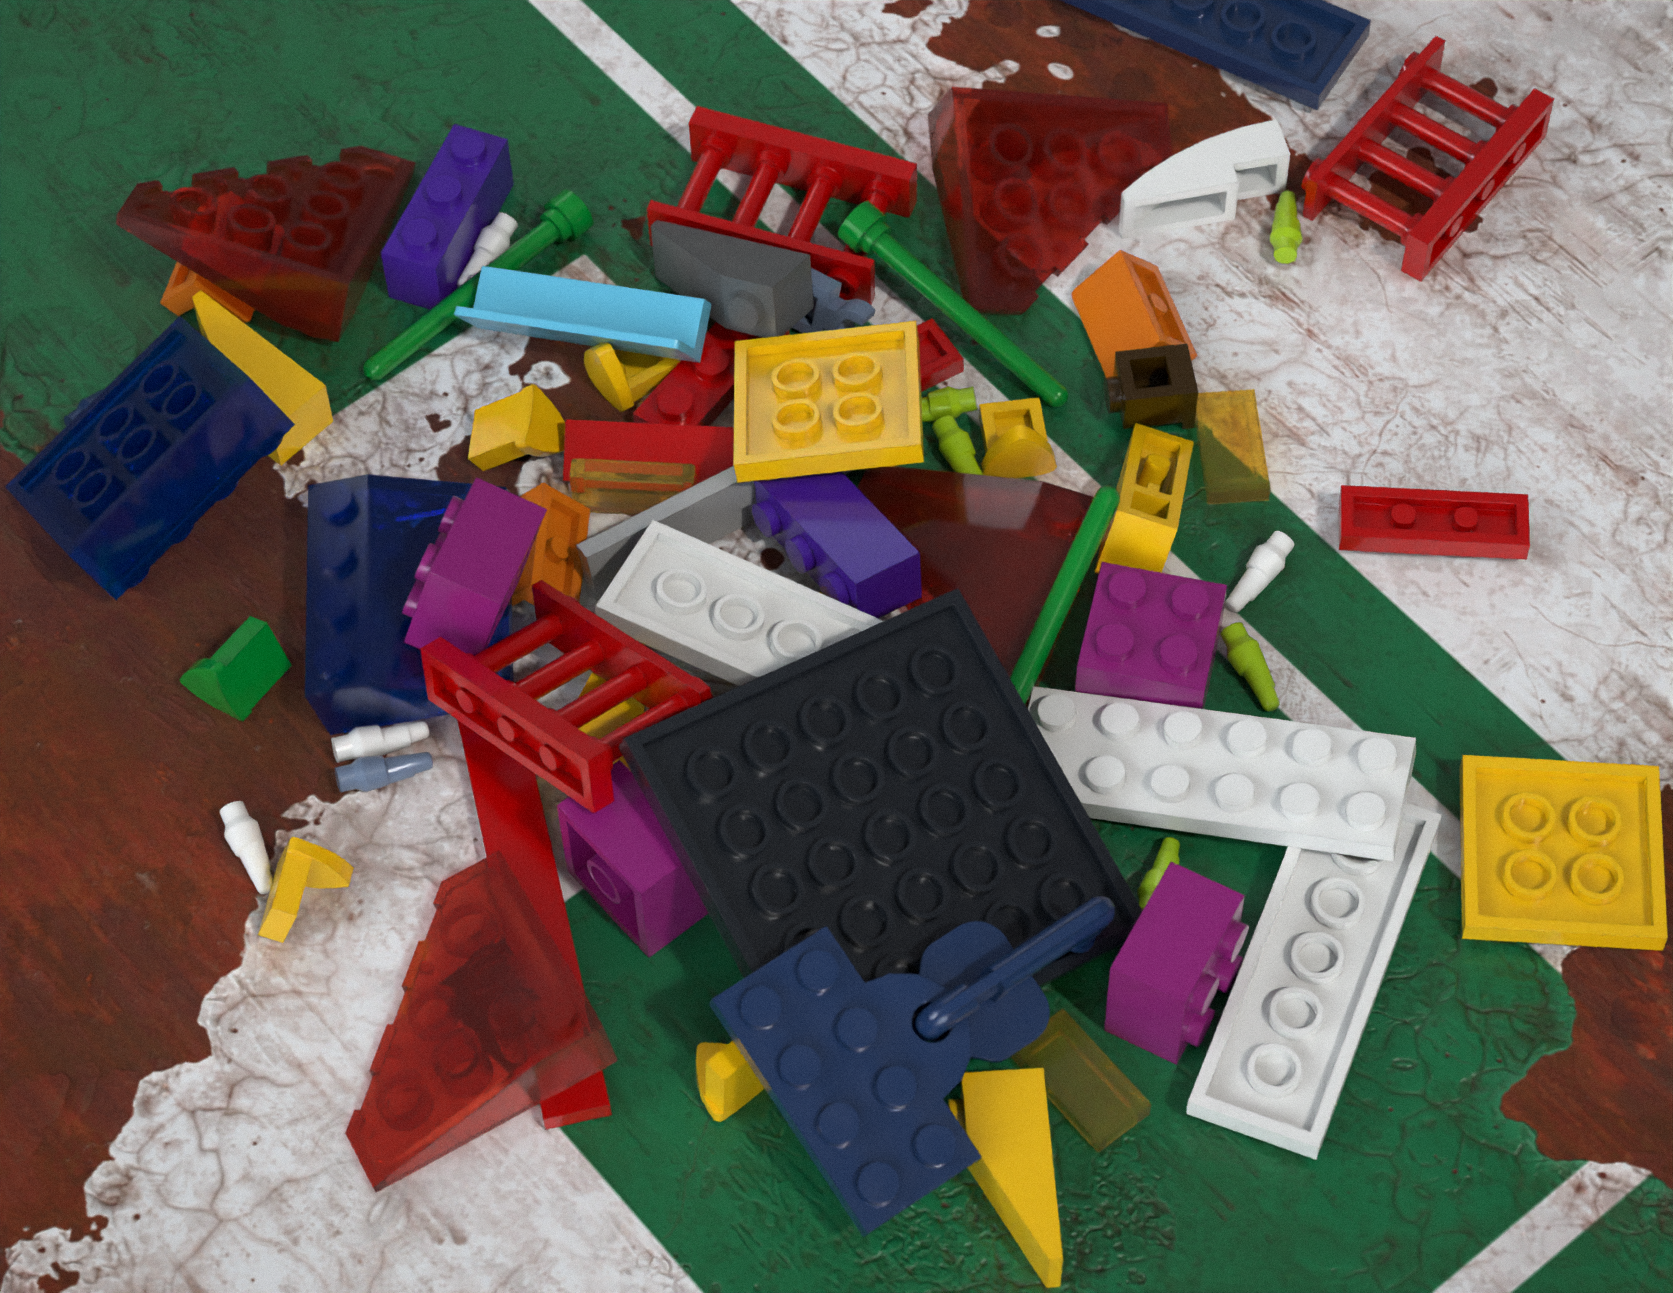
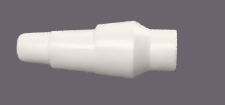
M499 212L491 225L481 230L474 244L475 251L457 281L458 287L479 272L482 266L489 264L510 247V237L518 227L517 222L512 217Z
M1275 531L1266 543L1255 548L1246 564V572L1226 600V606L1231 611H1241L1249 601H1253L1283 570L1285 559L1294 547V542L1289 536L1283 532Z
M424 721L380 728L378 725L355 727L346 735L331 738L332 749L337 763L352 759L356 760L358 757L383 756L409 747L411 743L426 739L429 736V728Z
M243 801L229 803L222 807L219 812L225 824L224 837L234 854L240 857L257 891L260 894L270 893L273 883L272 867L259 824L249 816Z

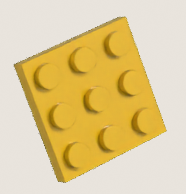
M916 321L735 341L733 465L737 483L886 466L893 467L924 462L920 351Z
M1462 755L1459 768L1462 939L1664 950L1668 935L1659 766Z

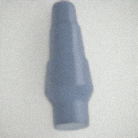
M429 752L383 758L382 755L358 757L351 764L335 767L337 785L340 792L354 789L369 792L414 777L417 773L433 768V758Z

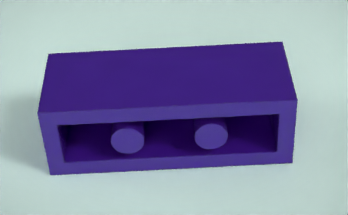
M457 124L452 126L381 252L389 298L431 310L457 289V281L475 251L474 244L481 230L491 225L514 185L508 139Z
M842 472L754 481L756 503L752 505V515L758 529L765 537H774L786 550L787 556L796 571L800 574L807 573L820 587L822 594L878 619L922 597L920 552Z

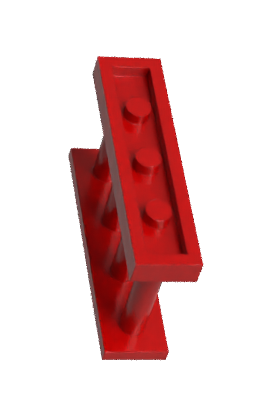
M1435 36L1420 54L1414 51L1407 57L1394 83L1325 160L1317 158L1310 165L1302 181V189L1306 191L1303 217L1313 221L1332 199L1399 235L1401 237V244L1405 246L1401 271L1422 282L1545 139L1554 103L1553 97L1534 88L1519 106L1511 104L1509 107H1506L1442 73L1440 69L1446 40ZM1427 92H1430L1495 127L1496 133L1488 142L1480 140L1475 143L1412 108ZM1398 127L1459 160L1465 166L1457 178L1449 176L1443 179L1381 145V143ZM1365 162L1432 199L1433 205L1424 215L1416 213L1412 216L1350 182L1349 179Z
M696 106L689 121L691 160L698 163L677 206L653 200L650 201L647 207L650 246L653 247L651 224L656 220L809 254L811 268L842 283L839 298L845 301L860 299L872 305L875 298V260L866 258L867 254L863 251L859 253L854 252L846 244L843 251L810 243L830 198L858 205L865 201H870L884 214L892 213L910 218L917 202V163ZM720 169L752 176L732 221L700 213ZM777 183L807 191L787 236L755 228L769 195Z
M543 580L532 585L536 621L478 654L465 653L442 637L420 648L429 701L592 813H596L614 802L611 771L613 769V762L623 756L618 746L625 737L713 698L710 687L702 679L685 672L580 605L572 596H566ZM547 643L565 653L515 683L511 680H505L496 674ZM588 670L606 680L603 684L557 711L553 708H547L537 701ZM631 697L649 708V710L600 739L594 736L590 737L579 729Z

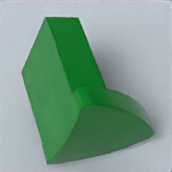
M249 616L210 659L203 658L194 662L182 675L180 682L207 704L244 722L252 713L251 709L292 664L268 623Z

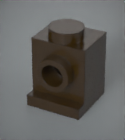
M1187 343L1115 352L1113 376L1104 378V396L1107 412L1109 414L1120 412L1123 429L1134 428L1135 423L1144 426L1181 423L1182 429L1195 428L1198 388Z

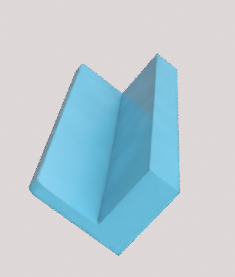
M482 266L474 307L456 306L454 316L479 329L589 346L608 342L614 350L700 363L712 304L702 298Z

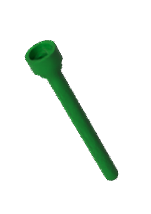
M563 189L545 204V212L540 215L541 223L486 266L518 271L555 241L558 243H563L567 239L575 241L593 227L594 222L590 211L575 193L568 189ZM481 270L368 358L363 366L365 376L373 381L382 379L457 320L458 317L454 316L456 306L472 308L475 302Z
M870 201L861 203L848 215L842 223L837 236L854 252L859 253L863 251L868 256L875 253L1051 407H1061L1067 402L1068 391L1058 380L891 236L892 228L886 224L887 216Z
M1103 486L1097 490L1010 675V679L1024 704L1028 700L1118 507L1120 495L1112 486Z

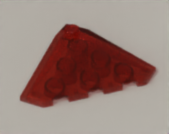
M952 86L928 113L932 171L963 299L979 313L1022 315L1039 298L1035 291L1051 274L1058 277L1089 245L1085 241L1088 235L1101 222L1108 225L1120 212L1121 193L1146 172L1173 156L1168 103Z
M355 146L341 149L340 161L329 162L321 166L312 165L313 160L309 155L267 161V174H258L251 178H238L239 173L234 167L196 173L192 175V187H183L170 192L167 190L162 191L163 185L159 180L137 183L117 213L116 225L280 325L302 331L311 337L339 342L358 307L412 178L416 162L364 146Z
M898 466L866 469L858 489L920 552L922 597L905 605L907 610L959 588L1010 677L1094 497L1044 481ZM1074 601L1056 637V640L1049 652V655L1042 667V670L1035 682V687H1038L1040 684V681L1052 656L1054 648L1057 644V641L1060 637V634L1072 609ZM1031 691V693H1030V695H1029V697H1028V700H1027V702H1026V704H1025L1026 707H1027V709H1028V705H1029V702H1030V698H1031L1032 691Z
M500 850L441 881L433 902L436 909L425 941H418L401 986L405 993L393 1024L386 1025L369 1070L373 1077L361 1109H354L345 1132L376 1193L540 1104L541 1101L566 1090L618 1061L602 1023Z

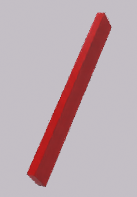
M511 665L496 673L503 679L514 682ZM457 720L545 1130L612 1115L536 775L533 771Z

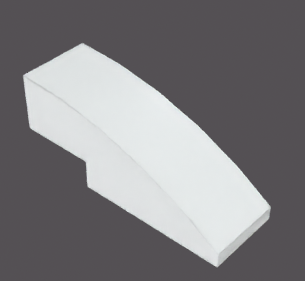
M1278 119L1240 127L1208 138L1174 154L1142 175L1121 193L1119 219L1121 239L1234 220L1237 200L1284 192L1286 190L1290 152Z

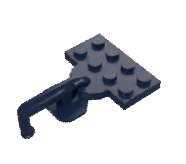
M1102 896L1094 897L1015 949H1013L1004 934L995 926L982 921L966 922L925 949L921 956L918 975L887 974L866 983L828 927L825 926L712 998L709 1005L864 1238L982 1158L943 1098L962 1080L970 1058L991 1063L1003 1062L1034 1042L1045 1031L1050 1017L1049 1003L1032 975L1070 950L1075 953L1088 951L1094 945L1096 937L1113 920L1115 906L1109 898Z

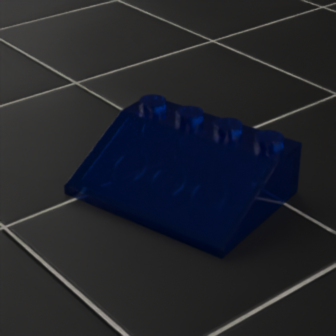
M179 316L25 466L5 488L56 543L105 591L117 600L126 590L141 583L147 576L150 567L172 545L183 541L191 533L194 524L217 501L228 497L235 490L239 479L258 460L275 451L282 442L283 436L295 424L246 373Z
M366 474L308 485L305 697L330 735L350 732L355 727L372 725L380 727L449 715L428 700L421 651L404 643L412 618L402 614V611L417 580L414 577L428 545L430 543L435 544L441 533L438 529L453 496L465 500L472 486L471 483ZM497 486L501 489L508 491L507 487ZM512 597L488 647L513 634ZM513 663L496 674L505 680L514 682Z

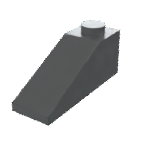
M656 220L651 224L656 278L679 295L702 298L710 302L712 306L709 317L724 328L764 338L783 336L814 308L809 254Z

